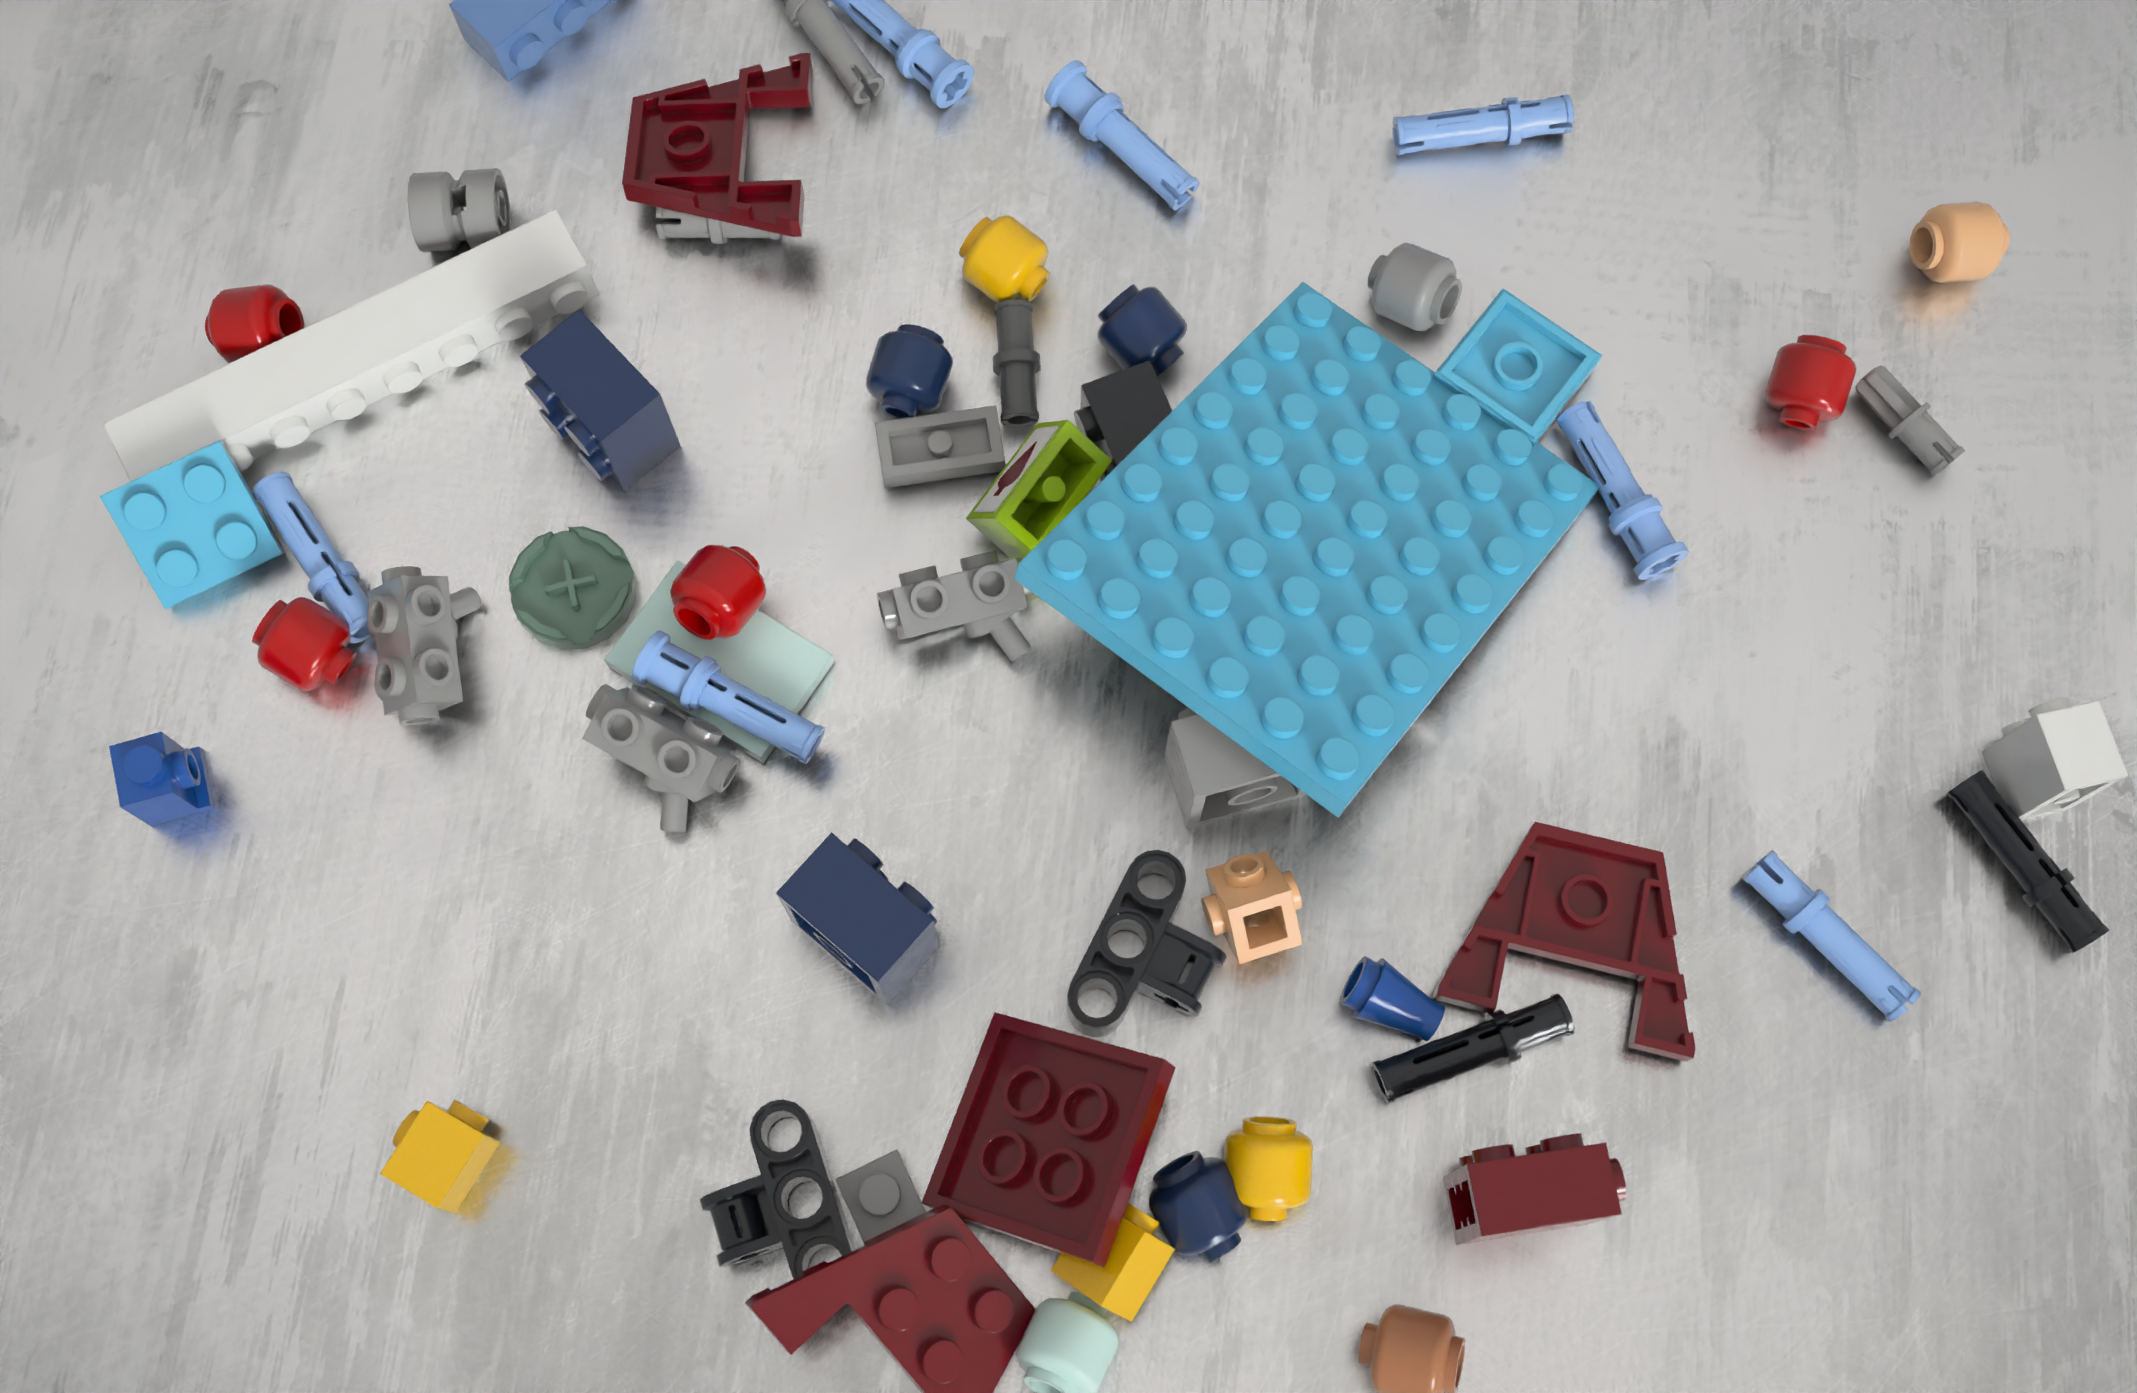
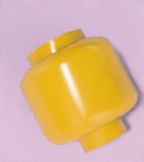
M1009 215L1000 216L993 221L989 217L983 218L968 234L959 251V256L964 259L962 273L966 280L995 303L1009 299H1020L1021 297L1030 302L1039 294L1050 277V272L1044 268L1049 253L1046 243Z
M1269 1116L1243 1118L1242 1128L1231 1131L1225 1139L1224 1162L1232 1176L1239 1200L1250 1208L1249 1218L1262 1221L1285 1220L1287 1208H1294L1305 1204L1309 1199L1312 1186L1313 1144L1311 1139L1297 1131V1122L1291 1119Z

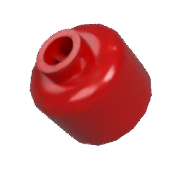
M270 284L220 291L213 299L205 320V332L209 342L227 363L238 360L304 328V319L299 306L283 290Z
M1801 335L1798 336L1797 343L1784 345L1778 350L1766 388L1765 399L1775 410L1781 412L1779 419L1781 423L1798 429L1815 430L1818 421L1826 422L1841 417L1856 373V364L1845 354L1847 347L1844 344L1822 336Z
M707 545L699 549L677 575L671 586L670 595L674 605L673 613L679 624L694 636L705 640H712L714 638L726 639L740 633L760 607L766 595L764 578L759 572L760 567L757 560L748 551L737 546L728 548L723 545Z
M298 597L288 604L282 600L276 602L263 617L252 638V642L259 646L257 652L258 663L264 669L302 691H312L318 688L325 680L336 685L346 674L356 657V653L348 648L351 636L347 622L313 600L305 597Z

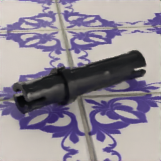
M1983 770L1972 775L1947 793L1969 818L1975 829L2000 861L2005 864L2016 878V881L2026 893L2021 897L2029 907L2036 905L2043 916L2048 919L2059 933L2058 935L2068 946L2072 954L2109 931L2107 926L2089 908L2079 892L2071 884V881L2075 878L2067 868L2060 870L2053 859L2047 855L2034 835L1998 793L1996 787Z
M1556 993L1548 999L1508 1014L1499 1009L1488 1013L1486 1022L1433 1040L1387 1059L1372 1062V1070L1380 1092L1389 1104L1397 1098L1442 1081L1453 1079L1458 1075L1501 1059L1506 1064L1518 1061L1522 1057L1521 1052L1563 1036L1574 1034L1575 1026L1567 1004L1560 994Z

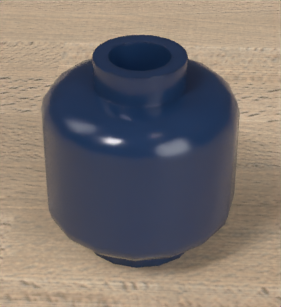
M1133 284L1118 295L1097 316L1103 322L1098 331V340L1123 370L1150 360L1158 377L1184 354L1177 344L1185 336L1187 324L1165 296L1155 287H1146L1139 291Z
M905 324L899 326L897 331H890L884 334L877 341L866 377V388L876 400L881 402L879 409L884 414L895 419L915 417L916 414L931 413L940 407L952 370L953 358L947 348L943 346L944 340L934 331L918 325Z
M1194 1151L1173 1160L1154 1175L1153 1181L1156 1186L1149 1195V1207L1155 1219L1160 1222L1161 1230L1169 1244L1175 1248L1174 1251L1182 1255L1203 1253L1206 1260H1213L1230 1252L1241 1242L1238 1231L1249 1218L1250 1208L1239 1200L1232 1176L1222 1159L1217 1157L1203 1158L1200 1151Z

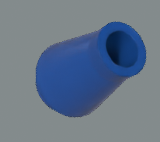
M1364 956L1351 972L1340 999L1341 1004L1352 1009V1017L1409 1033L1424 1041H1428L1434 1035L1445 1012V1006L1432 1000L1384 958L1375 962Z

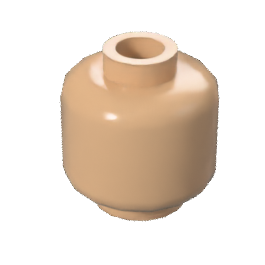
M1977 201L1941 204L1929 209L1913 228L1909 245L1910 256L1915 266L1929 280L1939 283L1979 280L1990 276L2000 264L2001 258L2009 246V231L2002 222L2000 215L1990 204Z

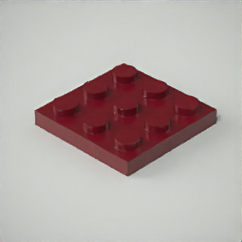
M994 1012L923 1197L922 1204L932 1209L942 1204L952 1207L962 1220L1105 1268L1176 1067L1163 1058Z

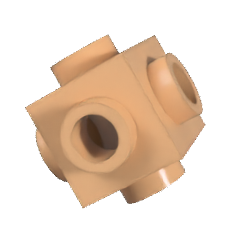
M1267 850L1256 854L1238 855L1228 860L1225 864L1205 869L1211 895L1201 898V903L1208 927L1213 936L1223 933L1239 964L1302 945L1296 910L1302 908L1297 883L1290 871L1280 872Z

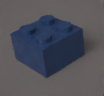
M577 310L520 355L531 377L524 385L535 401L542 407L539 410V414L559 438L563 440L568 435L581 449L577 452L579 457L600 481L610 476L625 492L681 447L661 394L580 310Z
M831 832L776 892V895L795 925L888 1005L940 947L935 928L937 920L930 913L934 907L909 883L904 881L898 888L893 886L888 881L887 876L880 870L884 866L882 861L859 840L854 838L846 845Z

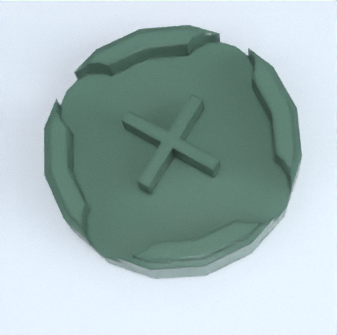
M584 526L568 527L569 531H560L555 534L550 531L536 537L518 555L509 575L511 603L518 621L539 642L562 650L589 648L609 639L627 621L636 601V576L624 550L607 534Z

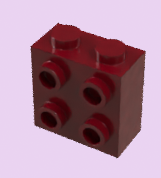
M1581 1133L1540 1140L1539 1145L1526 1147V1155L1515 1156L1513 1144L1471 1151L1472 1155L1459 1158V1169L1443 1177L1456 1245L1588 1225L1622 1215L1619 1201H1624L1626 1198V1183L1622 1167L1616 1158H1609L1606 1142L1584 1146Z

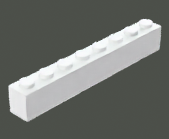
M557 209L106 421L103 425L130 482L220 440H223L237 467L242 472L254 460L279 448L296 446L305 441L310 433L337 420L352 419L361 414L368 405L393 393L408 392L417 387L423 379L447 367L464 365L473 360L479 352L499 342L518 339L526 335L533 326L553 316L572 313L580 309L587 300L599 295L588 265Z

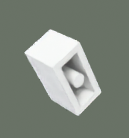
M2060 698L2037 705L2028 711L2031 718L2002 728L2001 731L2004 737L1982 751L1996 790L2021 820L2068 810L2128 776L2100 701L2072 706L2069 698Z

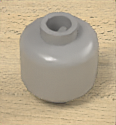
M1403 243L1395 247L1388 256H1379L1370 270L1367 282L1368 287L1372 289V304L1378 315L1412 330L1422 332L1432 328L1436 323L1442 325L1447 322L1456 309L1462 291V283L1460 279L1456 278L1457 271L1452 260L1411 243Z

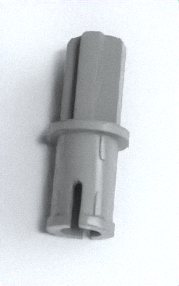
M1880 365L1874 368L1855 386L1856 392L1892 430L1888 436L1891 439L1898 436L1927 467L1933 477L1966 451L1927 412L1931 406L1927 402L1921 406L1886 367Z

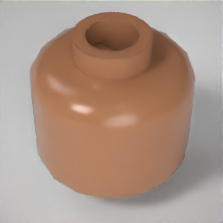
M1394 1304L1382 1313L1378 1325L1368 1322L1365 1324L1360 1341L1358 1363L1359 1365L1370 1367V1380L1376 1393H1456L1463 1368L1466 1341L1463 1337L1455 1336L1454 1324L1448 1316Z

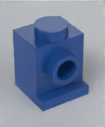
M163 732L109 746L120 807L151 827L215 809L205 754L201 747L185 749Z

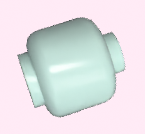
M1071 1292L1067 1299L1049 1298L1041 1302L1029 1322L1016 1353L1019 1366L1025 1372L1023 1381L1027 1387L1035 1393H1097L1102 1386L1119 1345L1117 1331L1105 1318L1107 1309L1079 1292Z

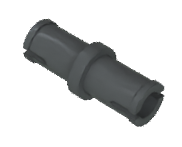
M1021 299L1004 300L997 303L994 308L997 324L998 353L992 357L993 372L1000 376L1002 411L1000 420L1003 425L1009 427L1031 426L1036 424L1039 419L1035 374L1041 370L1040 354L1034 351L1031 313L1033 312V307L1029 301Z

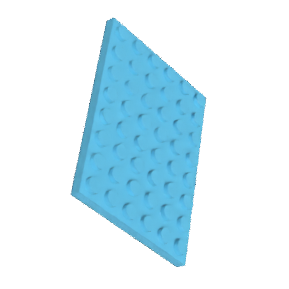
M1302 282L1018 564L1014 579L1339 818L1590 503L1599 487L1596 482L1536 442L1532 446L1530 439L1521 431L1507 429L1482 412L1479 404L1473 398L1464 394H1456L1433 378L1434 371Z

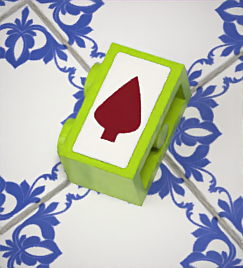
M1069 420L1037 423L966 517V520L1008 557H1026L1087 496L1112 460Z

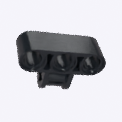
M1151 850L1142 853L1134 859L1070 983L1067 993L1068 1018L1073 1027L1084 1035L1101 1037L1115 1031L1122 1023L1137 992L1178 1012L1197 1017L1202 1009V1005L1198 1000L1214 967L1223 966L1227 958L1226 954L1212 943L1171 923L1180 906L1186 884L1185 869L1179 859L1171 853L1162 850ZM1148 873H1158L1169 879L1173 891L1167 897L1155 900L1143 895L1137 886V882ZM1126 929L1134 931L1144 942L1143 951L1133 958L1117 956L1108 946V939L1113 933ZM1191 962L1193 965L1185 982L1179 984V979L1187 963ZM1096 987L1105 989L1113 996L1116 1007L1105 1017H1090L1078 1005V998L1084 991Z
M784 1099L770 1101L760 1107L753 1116L750 1125V1139L761 1175L705 1195L700 1199L703 1211H710L722 1250L717 1255L719 1267L741 1263L784 1248L792 1277L795 1279L801 1276L802 1271L808 1269L810 1258L819 1249L833 1247L839 1250L841 1256L854 1251L855 1246L818 1129L810 1115L795 1102ZM786 1117L798 1119L801 1124L802 1133L796 1146L784 1152L771 1150L768 1144V1133L774 1122ZM810 1181L817 1183L822 1190L820 1208L808 1218L799 1219L793 1217L788 1209V1197L792 1189L802 1182ZM735 1210L737 1211L738 1218H739V1221H740V1224H741V1228H742V1231H743V1237H742V1234H741V1231H740V1227H739V1224H738V1221H737V1217H736V1214H735Z

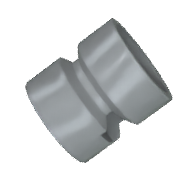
M498 168L464 170L459 180H454L451 174L446 171L413 173L410 176L408 183L409 219L415 243L420 251H457L462 241H466L471 248H474L511 230L508 190L503 174Z

